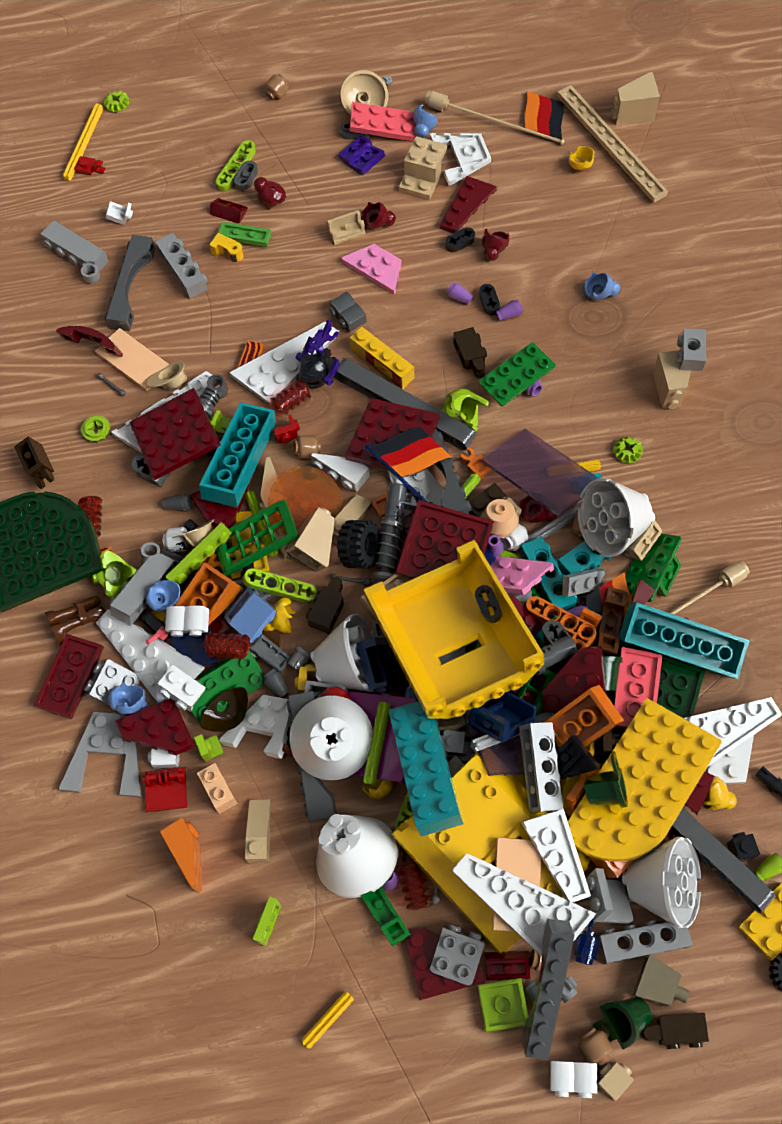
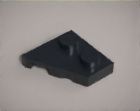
M571 735L557 750L560 780L601 768L576 735Z

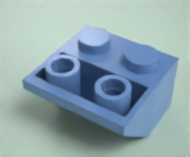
M248 587L224 618L234 629L252 643L260 637L264 627L272 622L277 611L263 597Z

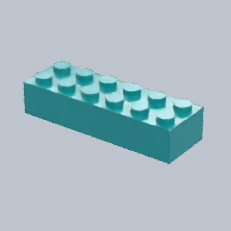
M242 402L239 403L220 442L221 446L217 448L199 484L202 499L238 507L276 426L275 410Z
M629 602L619 634L621 642L734 679L739 677L750 640L638 602Z
M419 701L390 709L389 715L416 828L420 836L463 825L437 720L427 718Z

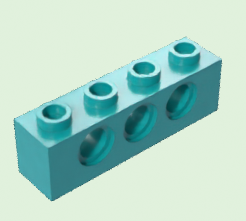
M541 536L522 544L520 554L523 559L538 561L537 558H543L544 562L553 563L554 570L552 572L547 571L545 574H552L554 578H547L543 574L541 576L542 580L537 584L544 600L564 610L574 608L578 600L577 595L567 597L554 593V590L562 592L563 576L565 574L561 573L557 558H553L549 543L545 542Z
M584 541L558 560L560 564L559 569L562 574H574L599 568L602 564L601 562L606 559L610 560L613 557L600 556L601 553L594 554L586 541ZM582 560L585 562V564L581 565L577 563V561Z

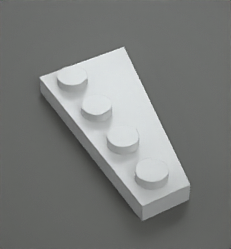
M564 809L522 821L521 824L566 900L575 902L590 897L591 894Z

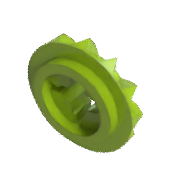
M114 90L113 93H108V96L104 97L105 108L111 112H120L129 105V97L126 93H122L121 90L118 92Z
M92 416L83 422L81 432L84 438L90 442H99L101 439H106L107 434H110L111 426L105 417ZM95 425L99 428L97 434L94 432Z
M628 435L624 438L620 437L619 440L615 441L613 452L615 457L621 462L634 463L641 458L643 448L641 442H638L636 437L630 438ZM627 446L633 448L630 452L629 450L625 451V447Z

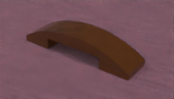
M608 587L601 613L603 617L599 624L596 647L602 646V652L617 656L622 614L628 592Z

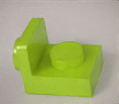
M216 410L215 415L211 416L210 421L216 434L224 436L232 418L222 416L221 411Z
M202 734L194 737L205 762L224 754L216 735L208 739H204Z

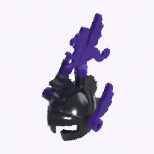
M329 319L326 321L325 327L318 330L313 338L308 337L303 352H299L295 357L301 362L299 370L300 382H310L308 386L311 389L319 388L324 384L330 386L334 381L331 377L339 369V360L335 357H330L332 354L330 349L323 348L325 342L332 341L339 335L338 331L333 336L329 335L333 325Z

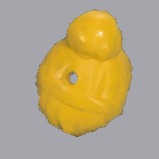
M289 598L279 599L273 606L277 612L272 622L268 623L263 631L291 633L289 618H292L290 614H295V611L291 609L292 602Z
M715 776L702 804L703 807L711 811L734 808L737 804L736 796L728 790L722 779Z

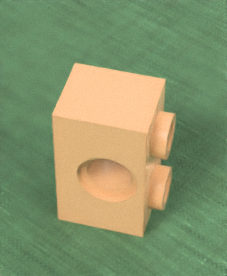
M216 763L197 773L219 814L238 804Z

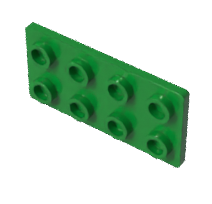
M531 342L480 379L479 385L503 407L553 370L556 364L538 346Z
M661 533L642 561L633 560L625 576L631 597L634 596L639 580L644 581L655 591L647 602H652L657 592L659 596H667L681 567L675 555L682 541L680 536Z
M249 649L244 650L232 659L227 656L195 678L198 683L206 687L192 709L199 723H201L202 716L209 704L223 692L236 687H244L247 695L265 685V681L262 679L264 673ZM225 700L218 702L217 710L219 712L229 708V703Z

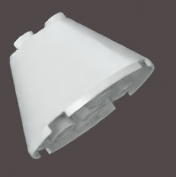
M601 478L593 480L587 484L581 493L580 498L583 499L581 508H578L579 527L587 545L592 550L601 553L600 556L613 557L621 554L655 521V514L652 512V507L646 494H641L611 479ZM583 525H587L588 529L584 530Z
M349 615L315 651L311 652V659L317 669L316 678L319 682L342 685L348 689L377 692V690L369 691L356 645L358 642L374 637L373 631L369 632L365 626L367 621L361 615Z
M324 696L312 700L298 712L290 730V747L296 762L308 774L323 780H339L353 775L365 764L371 746L373 729L368 716L359 705L344 697ZM335 733L337 742L327 743L326 735Z
M332 815L321 830L316 860L317 872L324 886L332 893L345 898H358L371 890L374 892L379 889L393 873L398 859V847L395 839L390 835L392 833L390 828L382 821L372 817Z
M676 837L659 845L648 854L637 858L627 868V872H623L622 882L627 886L630 902L637 903L678 928H688L693 924L698 913L701 892H697V879H701L700 865L692 842L688 838Z

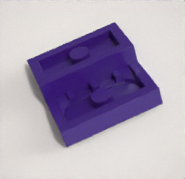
M359 136L340 152L338 157L353 170L364 175L385 157V152L373 146L371 140Z

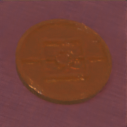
M301 466L287 470L273 483L268 496V507L280 500L285 499L287 501L297 531L308 514L318 507L327 509L334 518L343 509L342 495L337 484L325 472L313 467ZM279 511L270 515L274 524L281 521ZM283 525L278 527L283 534L287 535Z

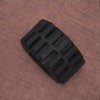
M347 520L342 524L337 536L338 557H340V562L343 563V566L347 568L370 569L376 565L375 563L378 562L379 556L376 553L380 549L378 542L381 541V535L374 521Z

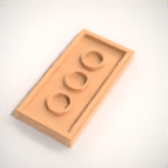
M120 328L109 339L123 353L122 357L107 353L101 346L95 350L99 357L146 392L151 388L146 383L148 378L169 365Z
M497 838L495 867L540 887L541 856L531 840ZM493 911L492 930L514 931Z

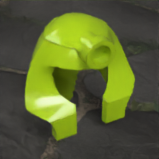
M460 388L446 395L444 407L440 411L451 417H459L465 420V424L476 432L478 430L476 427L478 426V404L487 407L489 402L467 389Z
M105 550L100 555L101 568L105 570L92 575L93 583H100L105 589V594L113 598L117 597L121 592L122 586L131 580L136 569L115 553Z

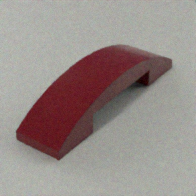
M65 326L56 330L65 340L79 344L81 338L100 343V346L109 354L119 357L123 356L121 350L106 335L95 329L84 326Z

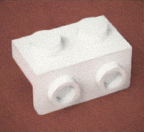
M174 665L170 667L158 682V690L161 696L166 699L171 698L176 702L175 705L183 711L188 710L189 712L192 711L193 705L206 689V687Z

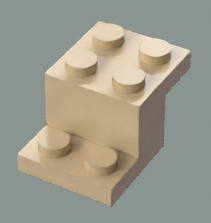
M416 136L404 160L405 175L399 185V191L430 200L441 177V161L446 153L447 145Z

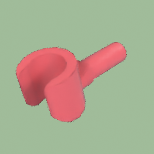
M161 626L145 642L149 645L157 638L164 641L170 633L165 631L164 626Z

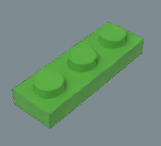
M227 222L221 223L218 232L239 243L262 247L268 246L271 237L270 229Z

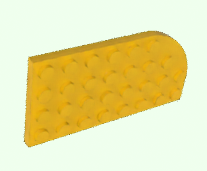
M646 698L612 751L616 752L619 768L622 769L628 806L621 808L620 805L591 806L585 794L568 820L576 849L592 858L610 862L633 860L653 851L665 839L723 740ZM610 756L598 774L613 771Z

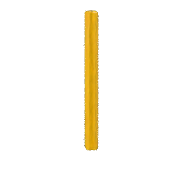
M96 103L90 113L62 174L64 180H72L77 161L83 155L102 114L103 108L101 104Z

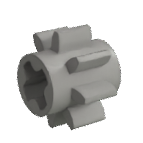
M572 976L568 979L565 978L561 997L564 1003L577 994L574 988L578 984Z

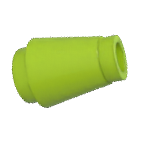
M778 853L769 854L753 873L762 882L782 873L781 856Z

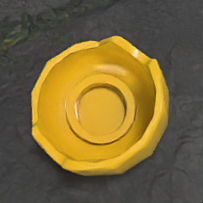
M587 146L577 147L576 151L573 154L571 152L569 156V165L579 171L587 170L594 162V150Z
M376 779L374 785L364 783L362 789L369 797L381 799L392 791L395 782Z

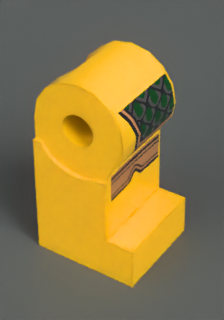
M220 233L215 236L209 245L211 255L216 257L222 254L232 262H239L244 257L242 245Z

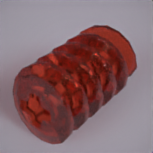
M299 378V381H294L293 385L290 384L287 389H283L282 394L277 393L276 398L271 397L270 400L280 414L284 412L287 415V408L293 411L292 404L300 406L298 400L300 399L302 402H305L304 396L310 399L311 395L307 385L302 379L300 382Z
M85 496L79 499L78 506L90 518L98 538L101 536V532H99L101 525L99 524L102 520L99 517L102 516V505H100L102 499L97 496Z
M208 632L205 636L204 647L209 657L237 658L242 660L249 653L250 638L246 634L242 636L241 634L235 635L233 633L220 634L219 632Z
M416 862L403 866L397 872L398 876L403 877L399 881L400 884L406 885L402 888V892L409 893L404 897L406 902H410L406 908L407 910L414 911L434 905L433 903H427V900L432 895H425L424 893L430 888L429 886H422L427 881V878H420L424 871L417 868Z

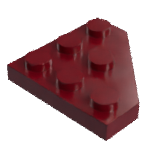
M200 490L190 495L206 522L214 519L211 523L213 530L221 522L228 529L235 525V518L237 513L240 512L243 497L236 508L204 500L201 497Z
M602 646L581 647L542 691L544 712L560 711L584 692L597 685H600L606 694Z
M171 698L116 720L123 741L130 743L134 741L141 743L144 747L155 750L162 749L168 751V754L175 756L195 748L180 711L175 705V701Z
M424 927L410 931L411 935L405 938L421 1000L485 983L480 963L471 985H465L431 972L430 967L440 936Z

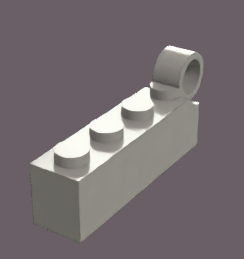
M53 221L41 233L43 244L48 249L52 248L61 257L65 256L74 265L78 264L82 267L81 274L85 282L95 283L100 279L99 271L109 262L105 251L56 221Z
M153 542L145 543L141 547L143 565L140 569H136L132 579L122 586L119 595L113 597L109 605L111 616L129 626H132L148 605L146 604L148 588L153 583L168 580L165 576L174 569V560L161 554L160 547ZM148 551H153V552H155L156 554H155V555H152V556H149V555H146L145 553L148 552Z

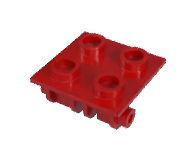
M186 767L145 771L142 781L145 784L146 813L188 808Z

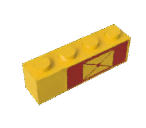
M360 327L350 337L351 350L401 389H404L414 379V366L365 328Z

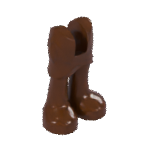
M98 596L73 603L72 607L63 610L45 612L59 644H62L67 632L89 622L98 621L106 612L103 607H97L101 603ZM78 614V617L60 623L62 620Z

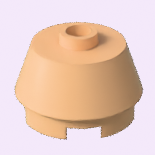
M504 499L493 500L481 514V518L494 521L491 534L499 538L508 537L519 524V517L514 506Z

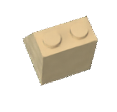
M649 72L617 89V94L614 97V109L611 110V116L615 120L616 126L654 121L660 95L653 72Z
M680 350L660 352L652 372L662 409L680 407L688 387L691 370H680V362H677V354Z
M318 507L308 514L297 531L299 537L292 541L285 551L316 572L327 568L330 559L335 518L325 508Z

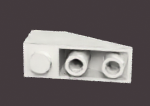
M315 453L311 455L313 466L317 470H323L332 480H338L346 489H352L356 493L370 477L369 468L364 464L346 460L345 457Z

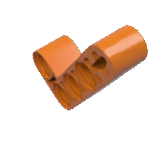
M533 596L527 600L526 608L532 616L543 624L551 620L560 622L574 640L577 649L595 646L597 634L595 627L591 623L540 597ZM552 615L557 616L555 619H549ZM569 624L575 625L572 628H566ZM586 633L592 634L590 637H583Z

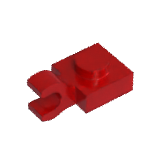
M80 156L74 169L76 173L92 175L93 172L104 174L106 168L102 167L103 161Z

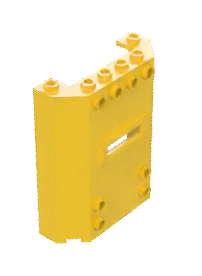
M475 540L456 548L457 560L386 591L382 581L363 589L366 601L427 718L450 719L454 716L459 717L473 707L478 708L486 701L498 699L510 690L521 688L544 665L542 650ZM482 585L491 587L502 610V618L496 623H489L485 620L476 601L475 591ZM483 593L482 595L486 602L489 599L487 597V594ZM491 606L488 609L490 611V615L493 616L495 613ZM476 640L480 642L481 647L441 664L439 657Z
M486 748L475 752L452 776L463 825L420 836L416 828L414 816L412 815L390 835L495 951L501 953L503 951L507 952L522 937L514 931L492 930L493 910L456 876L451 869L465 853L492 864L496 860L497 838L517 839L520 836L523 840H531L521 822L547 814V812L529 813L527 790ZM576 849L584 872L589 867L588 864L591 859ZM541 858L540 887L561 898H565Z

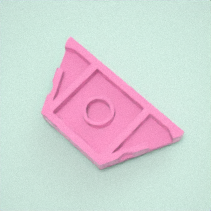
M376 244L341 258L343 264L395 294L399 271L402 265L401 259Z
M484 554L506 593L525 595L531 590L532 586L537 585L542 580L541 576L554 570L553 563L501 556L493 557Z

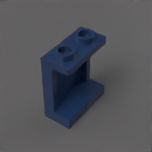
M373 637L356 643L369 691L377 690V693H387L397 690L396 686L402 684L401 680L389 681L387 670L380 660L381 649L390 646L387 639L384 637Z
M506 692L501 696L500 702L487 709L483 706L473 707L471 709L470 725L503 743L520 733L519 726L535 723L537 708L516 695Z

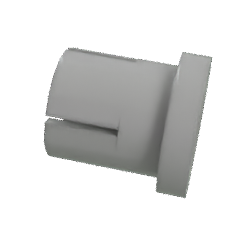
M296 646V651L287 664L299 672L300 667H304L308 660H311V654Z

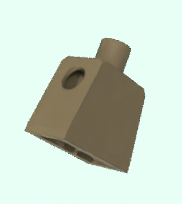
M649 954L644 960L632 997H639L644 1001L668 1007L671 1006L674 998L686 1003L690 990L678 985L681 974Z

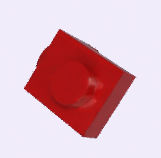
M292 415L288 416L289 425L274 429L277 444L288 443L291 440L297 439V431L300 430L298 421L293 420Z

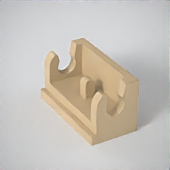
M359 210L327 221L328 232L334 245L366 235L364 220L361 221Z
M657 522L651 523L632 545L625 549L624 554L640 561L644 559L662 533V529Z

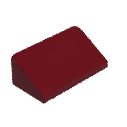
M220 198L210 203V215L235 223H240L248 210L247 206Z
M528 951L485 952L486 980L530 979V957Z

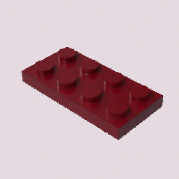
M66 634L33 706L72 719L85 692L84 687L91 678L93 669L102 654L103 645Z

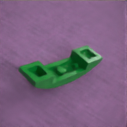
M382 887L374 892L371 890L361 895L392 947L411 935Z

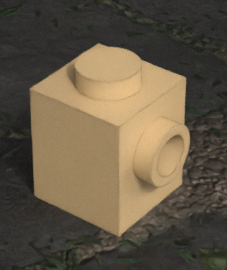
M608 1062L600 1071L602 1076L597 1081V1085L612 1101H617L634 1079L630 1076L631 1070L622 1062L620 1065L617 1062H614L612 1065Z

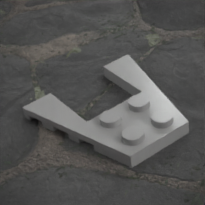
M93 712L60 784L59 790L61 792L81 793L88 753L126 756L119 794L126 797H142L136 742L123 741L116 724V720L128 716L127 714Z

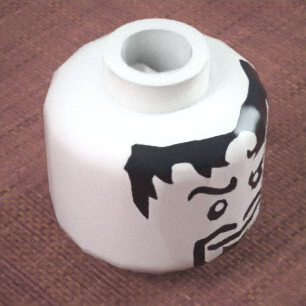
M185 527L169 528L166 534L163 535L164 547L170 552L187 551L190 544L181 535L187 533V529Z

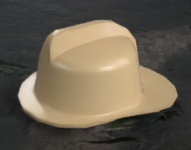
M175 361L166 368L156 372L148 378L147 386H162L167 390L178 388L187 380L183 371L184 362Z
M214 519L181 535L191 546L196 547L213 531L211 523Z

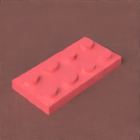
M352 102L350 132L414 141L415 122L412 111Z
M625 647L621 648L620 657H623V663H619L617 691H615L613 705L624 721L615 727L627 729L646 698L657 703L662 663L661 654Z

